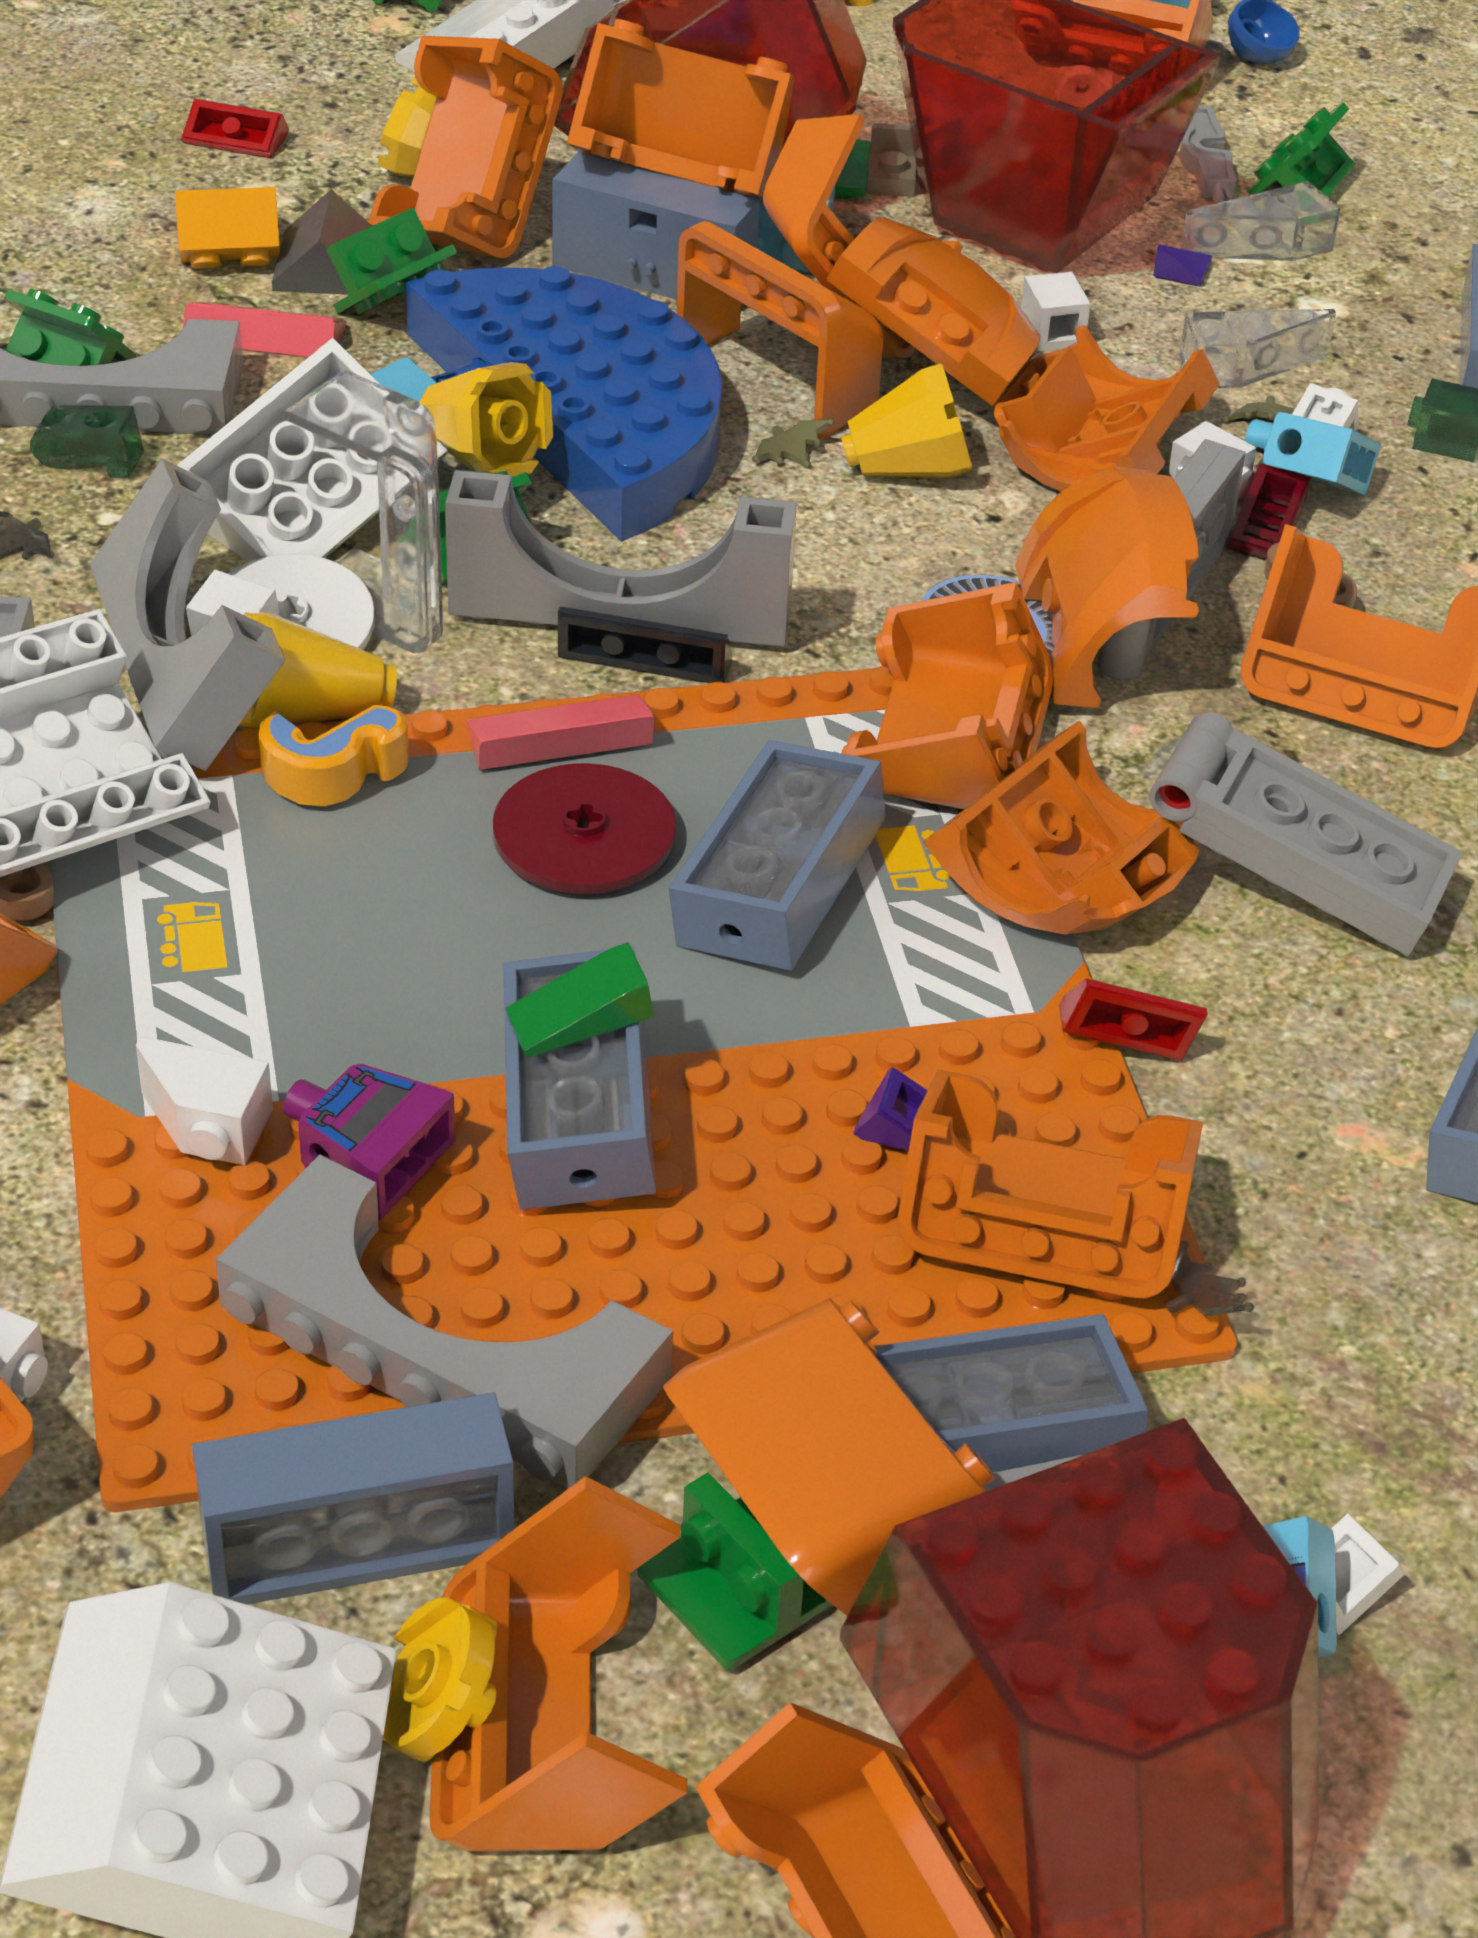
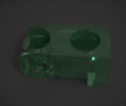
M54 406L46 412L30 440V449L34 457L40 463L50 468H66L72 463L106 465L109 478H130L144 453L134 406Z

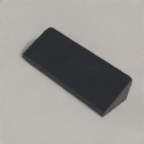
M561 606L558 609V657L708 683H725L732 664V652L728 634Z

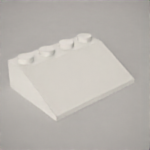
M475 0L423 36L500 39L554 69L593 42L598 23L614 26V0ZM421 37L395 54L396 63L414 71L415 58Z
M332 338L177 466L210 482L221 511L207 534L248 562L278 554H307L326 558L444 458L448 450Z

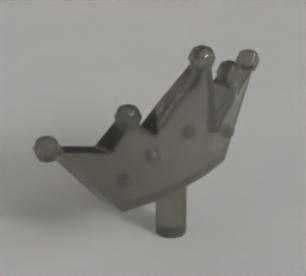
M0 511V559L23 551L22 558L24 560H28L35 554L53 559L55 554L50 549L48 534L36 530L41 526V521L38 518H33L25 524L9 512Z
M1186 1240L1180 1242L1179 1247L1181 1250L1176 1260L1171 1280L1181 1295L1166 1303V1307L1171 1314L1189 1305H1192L1204 1316L1240 1311L1252 1312L1254 1310V1305L1251 1302L1244 1304L1246 1296L1243 1293L1233 1294L1240 1287H1245L1247 1284L1244 1277L1232 1279L1208 1274V1272H1212L1214 1269L1211 1262H1206L1205 1264L1192 1262L1187 1251L1190 1247L1189 1243Z

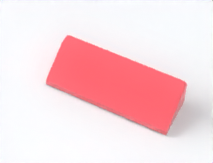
M188 302V305H185L183 325L184 328L188 319L240 321L243 350L310 357L332 338L337 343H340L346 329V321H343L344 318L206 302Z
M637 694L466 720V727L478 769L483 770L652 744L655 719L652 710Z

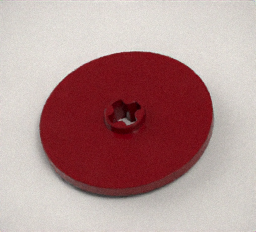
M564 764L532 773L515 783L505 792L499 800L493 815L494 844L506 865L516 874L536 885L566 893H605L620 890L641 882L655 873L666 862L673 850L676 837L674 810L666 796L655 785L630 771L602 764Z

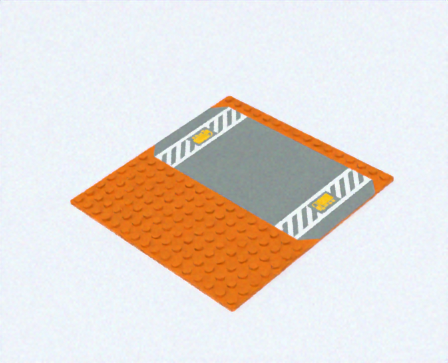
M879 666L872 669L841 672L825 671L811 675L767 677L760 680L729 683L713 682L699 686L668 689L654 688L648 691L617 694L600 693L586 697L556 700L540 699L535 702L481 705L474 708L444 711L426 710L419 713L404 714L408 723L409 762L404 772L390 781L380 780L378 774H367L359 792L344 802L327 807L300 805L277 794L266 783L261 772L260 728H246L233 732L206 771L189 764L211 801L208 809L49 861L55 891L53 912L56 946L60 948L57 953L100 1494L102 1505L107 1511L123 1512L197 1502L198 1494L192 1453V1444L405 1407L401 1401L369 1384L361 1385L352 1381L342 1370L312 1354H302L295 1351L283 1339L253 1323L245 1324L236 1320L220 1305L216 1258L306 1169L301 1162L299 1122L286 1116L283 1112L284 1100L289 1089L296 1081L305 1079L327 1090L351 1065L365 1064L447 1090L454 1094L455 1142L382 1220H378L379 1230L370 1240L359 1263L368 1281L390 1305L412 1320L451 1336L476 1341L504 1343L542 1339L577 1327L591 1319L613 1300L673 1330L672 1378L684 1366L831 1298L840 1307L851 1299L879 1330V1333L870 1340L874 1346L1104 1314L1131 1373L1226 1361L1235 1355L1237 1339L1186 1214L1175 1269L1170 1283L1159 1294L1149 1298H1130L926 1256L914 1251L906 1244L898 1230V1212L909 1150L865 1141L853 1134L863 1112L884 1076L892 1067L926 1090H928L937 1069L969 1075L982 1080L993 1090L998 1101L995 1133L1127 1159L1130 1140L1135 1129L1145 1119H1148L1119 1046L1062 1031L1059 1004L1063 996L1084 979H1091L1074 934L1063 935L1029 928L997 915L962 889L923 843L925 839L962 812L963 809L884 795L886 816L884 823L792 971L676 946L668 888L767 741L772 740L842 753V749L847 745L851 733L868 730L877 740L894 682L888 667ZM637 694L652 710L655 719L652 744L483 770L478 769L466 727V720ZM346 720L321 723L306 722L295 726L300 729L306 739L313 740ZM574 763L608 765L643 777L666 796L676 818L675 844L669 858L655 873L632 886L597 894L559 892L541 887L522 878L502 860L493 840V815L501 797L510 787L537 771ZM629 942L631 947L634 946L635 956L647 979L654 1014L653 1018L645 1020L656 1194L520 1210L507 1154L503 962L608 950ZM140 1036L269 1062L273 1110L246 1166L220 1160H209L180 1152L141 1093L136 1044ZM662 1388L617 1444L693 1434L694 1432L670 1400L664 1388Z

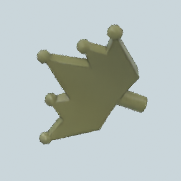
M1268 396L1266 403H1248L1229 416H1224L1222 421L1229 423L1231 420L1239 418L1251 419L1252 417L1274 420L1278 412L1292 414L1294 409L1275 404V397Z
M833 418L828 420H802L786 431L776 425L771 430L775 436L761 441L756 455L752 457V461L757 463L761 460L772 459L778 465H781L784 462L783 457L802 464L805 468H809L811 462L807 456V445L820 446L821 440L818 439V435L828 427L833 426L835 420Z

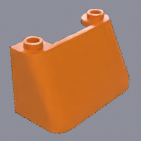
M615 19L613 27L598 23L567 144L581 153L759 198L760 203H763L765 185L782 151L795 80L791 73L786 72L788 65L774 59L759 57L757 65L747 64L742 66L655 43L649 38L642 36L644 27L636 23L621 19Z
M422 35L414 64L415 79L424 91L436 97L411 188L395 184L383 187L374 200L368 222L373 226L414 207L432 244L444 247L454 244L457 250L502 259L510 257L517 250L521 242L562 99L561 79L552 67L500 39Z
M1017 582L888 608L882 633H879L876 637V652L882 666L889 668L894 682L877 740L868 730L851 733L847 745L843 747L841 754L881 761L884 795L965 810L1037 751L1053 683L1052 666L1048 651Z
M937 1069L913 1122L898 1212V1230L906 1244L914 1251L926 1256L1130 1298H1149L1159 1294L1169 1285L1175 1269L1203 1122L1171 1115H1156L1145 1119L1135 1129L1130 1140L1127 1159L995 1133L998 1101L993 1090L985 1082L975 1077Z
M829 1298L684 1366L663 1385V1388L788 1563L817 1593L869 1633L1004 1513L1005 1509L987 1488L996 1479V1476L967 1443L955 1452L936 1433L875 1356L878 1351L870 1340L879 1333V1330L851 1299L840 1307Z

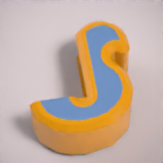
M373 705L313 740L306 739L299 728L276 711L271 712L260 722L259 746L262 775L266 783L277 794L300 805L327 807L344 802L359 792L367 774H378L380 780L390 781L403 773L408 766V723L401 711L389 706Z

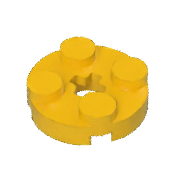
M439 1597L422 1605L402 1624L393 1639L405 1646L394 1664L383 1741L389 1743V1746L395 1751L419 1762L429 1761L435 1754L451 1744L466 1725L475 1728L487 1719L496 1699V1688L493 1683L489 1682L493 1668L495 1638L497 1634V1622L493 1617L469 1605H462L450 1598Z

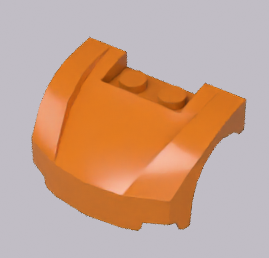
M886 217L874 220L861 231L840 255L826 278L829 283L936 364L942 363L946 372L992 407L1017 374L1029 363L1040 342V334L1014 297L976 262L943 243L935 236Z
M1084 325L1078 326L1075 330L1076 343L1051 353H1040L1017 374L995 405L994 416L999 425L1000 437L1014 464L1042 484L1062 492L1074 482L1110 466L1146 469L1158 474L1165 464L1158 446L1162 443V436L1171 423L1180 417L1181 413L1202 410L1220 384L1203 349L1194 351L1185 366L1169 378L1152 380L1134 377L1113 364L1102 352L1088 327Z
M1110 466L1082 478L1064 489L1042 510L1033 523L1021 548L1015 569L1024 599L1042 601L1043 610L1049 612L1053 625L1052 642L1055 647L1049 657L1053 675L1051 695L1054 704L1099 708L1101 697L1092 673V663L1098 650L1114 633L1135 622L1156 618H1195L1199 612L1198 604L1186 600L1187 579L1191 567L1199 557L1198 542L1189 505L1177 482L1172 477L1155 474L1146 469Z
M1080 720L1045 743L1020 763L1017 769L976 802L954 816L923 841L947 873L977 902L997 915L1019 925L1063 935L1109 929L1171 892L1195 863L1201 849L1194 842L1193 838L1179 831L1184 821H1172L1159 815L1154 808L1149 809L1131 804L1104 784L1097 775L1087 749L1086 729Z

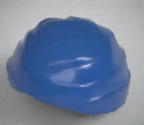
M1243 0L1235 6L1228 19V35L1231 46L1240 58L1249 63L1267 64L1282 61L1294 51L1300 38L1299 27L1295 18L1272 0Z

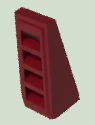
M1259 463L1228 540L1227 548L1266 559L1269 548L1280 542L1285 524L1296 526L1307 500L1311 477ZM1251 523L1258 524V525H1261V526H1265V527H1268V528H1272V529L1278 530V532L1271 531V530L1264 529V528L1257 527V526L1250 525V524H1251Z

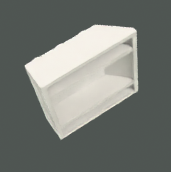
M172 1582L70 1602L65 1610L0 1878V1894L164 1938H350L355 1923L397 1649Z

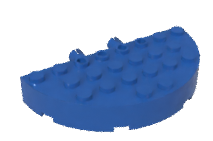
M558 266L544 269L479 268L453 272L434 270L427 273L425 277L405 282L407 335L446 372L432 376L431 378L439 383L477 368L515 362L527 364L535 373L530 374L533 380L543 382L551 391L553 438L546 449L538 448L534 458L621 542L642 534L672 517L675 505L685 497L693 499L708 481L716 465L720 447L722 396L720 370L712 350L702 336L687 321L670 310L665 303L655 301L634 290L612 282L570 273L567 269Z

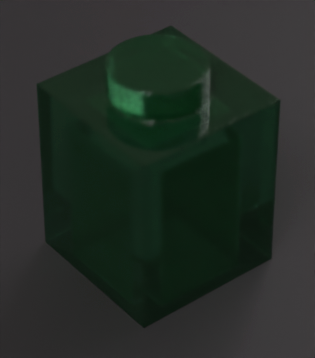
M1431 378L1425 397L1415 396L1411 407L1408 427L1416 428L1412 449L1474 463L1478 452V388Z

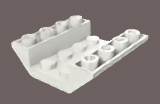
M100 609L0 637V877L209 808L211 801L184 754L180 753L164 759L161 758L120 687L119 680L127 655Z

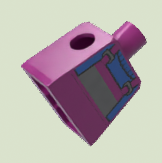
M365 1064L351 1065L327 1090L305 1079H300L289 1089L283 1104L284 1114L299 1122L301 1162L305 1168L319 1155H322L376 1182L378 1220L380 1221L455 1142L453 1093Z

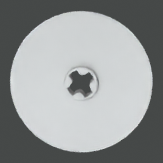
M278 554L252 560L228 573L275 589L279 615L285 619L363 650L370 641L374 629V606L370 592L358 576L334 561L307 554Z

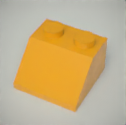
M276 187L175 191L178 245L181 262H190L191 267L197 269L216 268L221 265V261L241 260V265L260 267L269 265L271 259L278 258V255H280Z

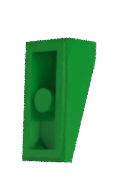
M629 942L617 945L598 954L505 1008L506 1015L525 1058L654 1017L649 985Z

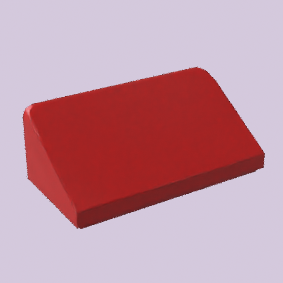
M194 99L181 141L185 144L272 158L287 138L289 127L282 113Z
M1087 978L1064 995L1059 1004L1062 1031L1065 1033L1183 1061L1208 1015L1207 1008Z

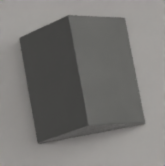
M331 189L285 229L280 247V255H278L272 279V291L348 295L326 248L372 225Z

